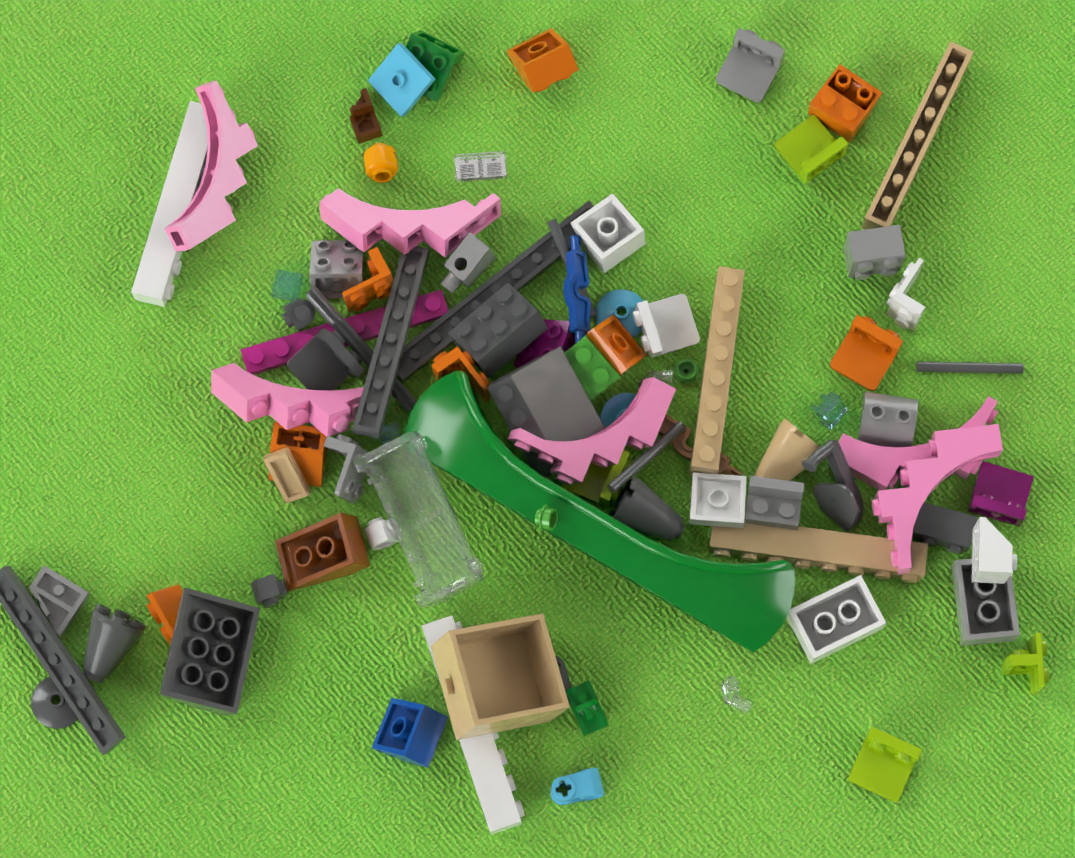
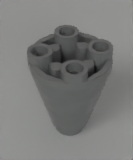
M97 603L92 612L83 668L85 669L83 674L85 677L95 682L103 683L104 678L109 677L142 636L146 625L135 619L130 621L131 615L122 610L115 609V612L112 613L110 608Z

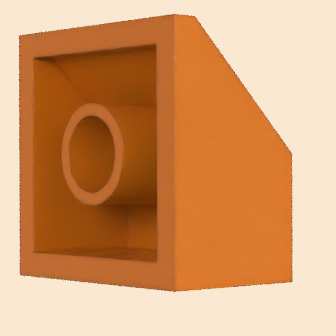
M552 28L507 50L523 82L533 93L544 91L550 84L558 80L568 79L572 76V73L579 70L569 44Z

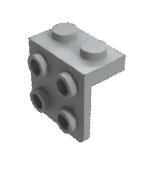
M738 28L734 36L733 47L716 76V82L735 93L759 103L763 100L783 63L785 50L774 41L767 42L759 38L751 30Z
M337 434L336 438L327 436L324 446L340 455L346 456L335 489V495L348 502L355 503L356 499L360 498L364 486L362 482L365 473H368L371 468L372 453L361 448L360 443L352 441L353 439L340 434Z

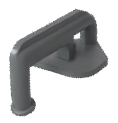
M828 440L806 460H803L802 465L806 470L815 472L816 466L827 458L837 484L818 483L814 487L813 493L821 511L843 530L849 532L862 519L863 499L840 444L836 440Z

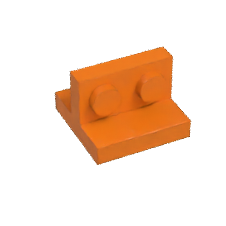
M614 314L595 326L586 335L620 376L647 355Z

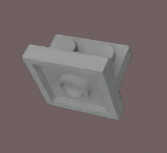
M751 476L746 497L744 523L798 530L805 483Z

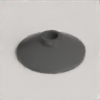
M50 676L36 686L31 698V707L34 716L40 723L49 728L61 729L74 724L78 720V717ZM60 696L61 702L54 705L52 703L53 697Z

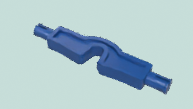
M579 235L570 236L571 251L566 253L567 277L564 281L563 293L569 308V330L575 333L576 344L590 331L591 302L578 292V289L587 288L590 282L587 254L581 251V237Z

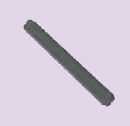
M317 287L310 289L306 293V298L369 368L374 353L373 350ZM396 378L392 395L409 412L413 409L417 400Z

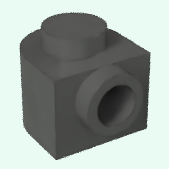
M296 298L282 306L285 313L281 315L289 328L294 326L296 330H299L310 324L315 317V308L306 299Z
M274 574L258 579L250 584L257 605H263L264 608L278 605L279 600L285 598L284 595L288 594L284 580H279Z

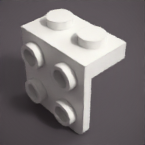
M921 258L916 263L910 262L903 273L904 276L900 284L897 283L894 286L886 305L890 306L887 315L894 319V322L903 329L909 328L912 331L918 325L925 306L906 294L919 275L924 262Z
M685 294L675 295L649 304L647 300L637 303L633 317L636 326H641L643 332L641 337L642 346L645 352L649 351L650 358L696 345L700 341Z

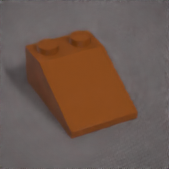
M338 513L275 541L287 591L349 576L370 567L357 516Z

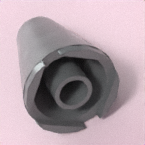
M633 476L625 484L617 501H615L617 503L615 507L617 511L611 510L609 514L639 533L667 541H672L673 538L678 539L685 528V525L682 524L683 518L636 476Z

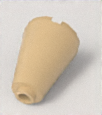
M784 418L774 434L754 476L790 481L805 470L802 461L806 460L819 446Z

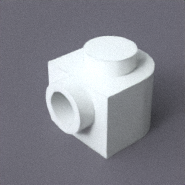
M383 517L373 519L368 522L369 526L365 528L372 550H380L402 540L399 534V525L394 518L384 520Z

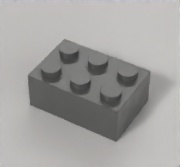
M507 283L448 332V334L462 353L465 350L469 353L475 363L473 365L489 379L545 332L548 327L539 311L513 286Z

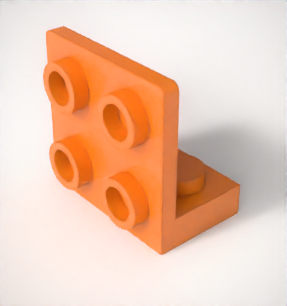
M378 247L368 251L370 260L367 261V265L372 278L342 292L348 312L353 310L360 311L366 308L369 302L377 298L381 300L390 295L393 278Z

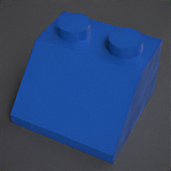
M391 698L372 749L408 763L428 768L448 717L426 705Z

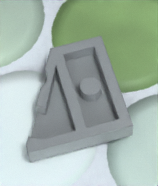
M44 565L29 587L56 634L61 638L90 596L89 592Z

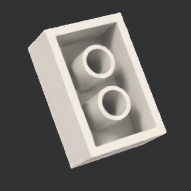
M861 575L790 609L787 615V619L810 664L882 630L886 624Z

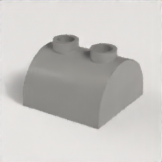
M865 391L857 440L884 447H912L918 399Z

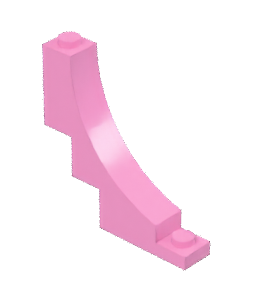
M339 188L333 193L326 195L319 202L321 220L362 252H365L381 239H384L405 255L424 241L442 256L447 257L457 249L469 232L476 235L501 216V198L494 193L486 199L479 201L475 207L468 201L462 200L451 205L426 210H396L371 205L348 195Z

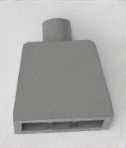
M469 232L446 261L444 266L450 273L440 284L451 293L461 283H464L469 288L497 257L487 245ZM467 265V267L461 271V268Z

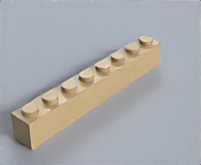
M950 41L864 218L862 229L892 226L963 79L974 51Z
M718 267L689 475H693V472L718 473L745 270Z
M744 523V528L712 526L709 552H713L714 556L720 558H730V555L741 556V560L755 562L757 559H765L767 562L785 560L794 563V567L809 569L810 566L821 567V570L825 572H837V569L847 570L848 574L854 576H863L864 573L875 574V578L884 580L891 579V576L899 577L901 581L906 583H917L918 580L923 579L928 551V543L911 541L912 568L909 573L898 574L897 567H892L890 552L894 551L893 540L889 541L888 538L800 526H798V530Z

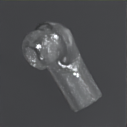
M650 371L639 381L638 388H640L644 379L652 377L664 383H673V371Z
M726 677L721 684L725 703L747 714L753 702L740 696L739 681L736 677Z

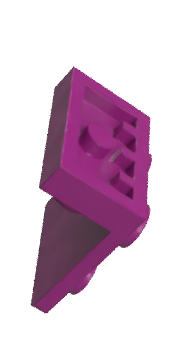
M543 319L548 329L516 355L514 366L519 368L559 346L562 347L564 353L575 344V333L570 332L569 321Z
M982 462L968 512L1020 527L1027 512L1025 507L1034 477L992 463Z

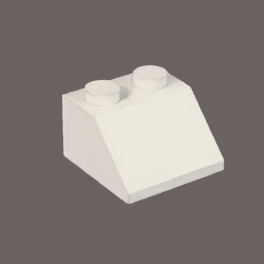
M611 194L571 222L575 233L581 237V243L587 254L603 273L645 245L644 229L614 194Z
M980 517L973 527L972 582L1005 584L1007 579L1012 576L1013 570L1016 571L1017 554H1013V545L986 517Z

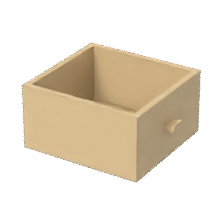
M544 614L449 630L431 646L456 740L550 722L570 707Z

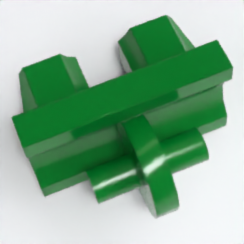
M590 680L565 690L583 736L609 726Z

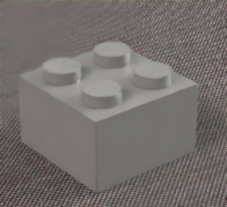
M900 225L847 233L843 252L848 278L855 277L856 280H864L874 274L891 276L900 271L905 257Z

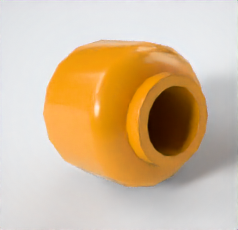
M376 143L364 152L365 173L375 182H388L398 173L397 153L390 145Z

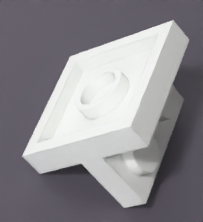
M693 472L689 513L690 524L744 528L746 476Z

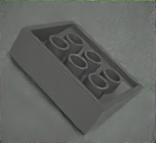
M561 346L492 381L488 386V390L510 430L521 428L544 440L576 441L587 438L605 428ZM531 451L529 453L523 452L532 469L545 478L552 475L550 470L553 463L547 464L537 459L538 455Z
M183 588L159 695L225 716L237 714L260 608L189 588Z

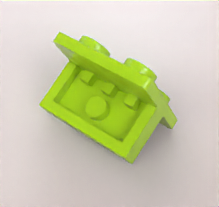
M1041 632L1035 633L1030 638L1028 650H1014L1013 654H1009L1002 663V674H1029L1031 695H1037L1049 680L1048 667H1043V656L1047 655L1046 640H1042Z

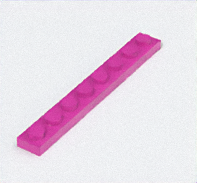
M442 289L418 296L410 328L436 321L448 312ZM386 306L344 319L365 342L376 339L379 335ZM327 323L240 349L246 370L250 374L255 375L286 366L287 361L322 328L331 332L334 331V328ZM346 342L343 344L345 348L349 347Z

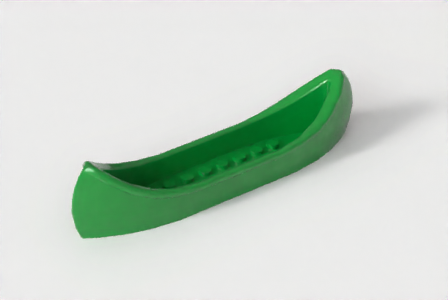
M454 371L435 382L422 394L414 405L405 428L403 446L515 514L536 525L535 514L538 509H542L544 505H549V508L556 509L558 512L556 527L554 530L544 531L753 653L768 643L784 624L791 608L795 590V571L789 561L778 560L739 564L714 562L677 552L645 537L543 477L516 457L499 439L488 422L476 397L470 378L463 371Z

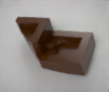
M367 88L362 89L359 100L350 109V122L358 144L383 136Z

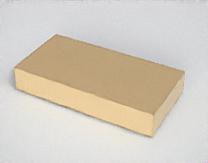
M288 447L264 455L263 461L286 503L310 495L311 489Z

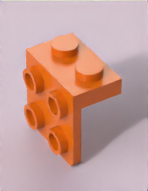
M856 315L848 334L830 362V368L867 390L875 391L898 354L903 340L899 339L900 336L890 329L885 331L878 327L873 319L867 316L861 317Z
M457 346L449 353L444 351L434 358L432 371L436 381L454 371H463L470 378L472 386L486 403L490 400L488 390L490 382L483 372H476L473 366L475 363L466 350L462 353Z

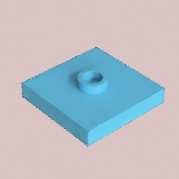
M398 43L369 78L368 82L403 117L407 115L431 86L435 78L402 43Z

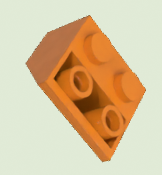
M839 64L810 102L808 115H815L824 126L850 143L866 122L882 92Z
M274 422L270 453L288 447L308 485L322 488L328 448L324 446L326 436L312 426L299 425L286 430L278 422ZM269 472V481H274Z
M179 584L147 595L151 603L146 606L157 623H163L164 626L160 630L170 645L183 592Z

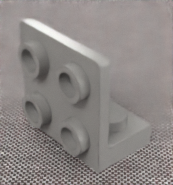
M348 240L312 241L309 273L311 289L317 287L326 298H343L342 292L364 282V252Z

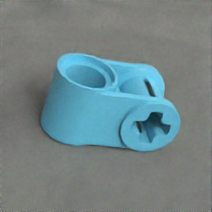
M598 768L585 769L574 774L558 777L553 781L550 791L552 800L559 805L594 800L605 795ZM560 785H563L565 789H570L566 797H563L562 793H556Z

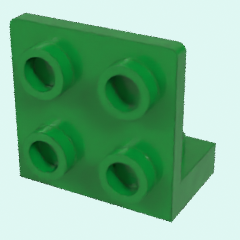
M419 30L411 33L406 48L435 78V81L423 96L433 101H438L454 64L462 62L465 52Z

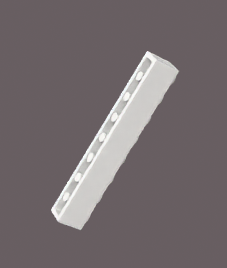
M189 102L131 291L134 299L137 301L165 307L167 300H171L174 293V285L172 283L174 276H178L181 270L182 261H180L182 251L175 250L165 227L176 220L191 203L200 186L205 170L208 142L207 126L201 103Z
M452 615L422 625L437 675L438 671L431 646L449 630L462 628L460 621L454 622ZM497 732L459 740L491 835L522 825L520 817L525 816L520 800L514 801L512 791L516 790L512 775L506 776L503 765L508 763L503 748L497 750L494 741L499 738Z

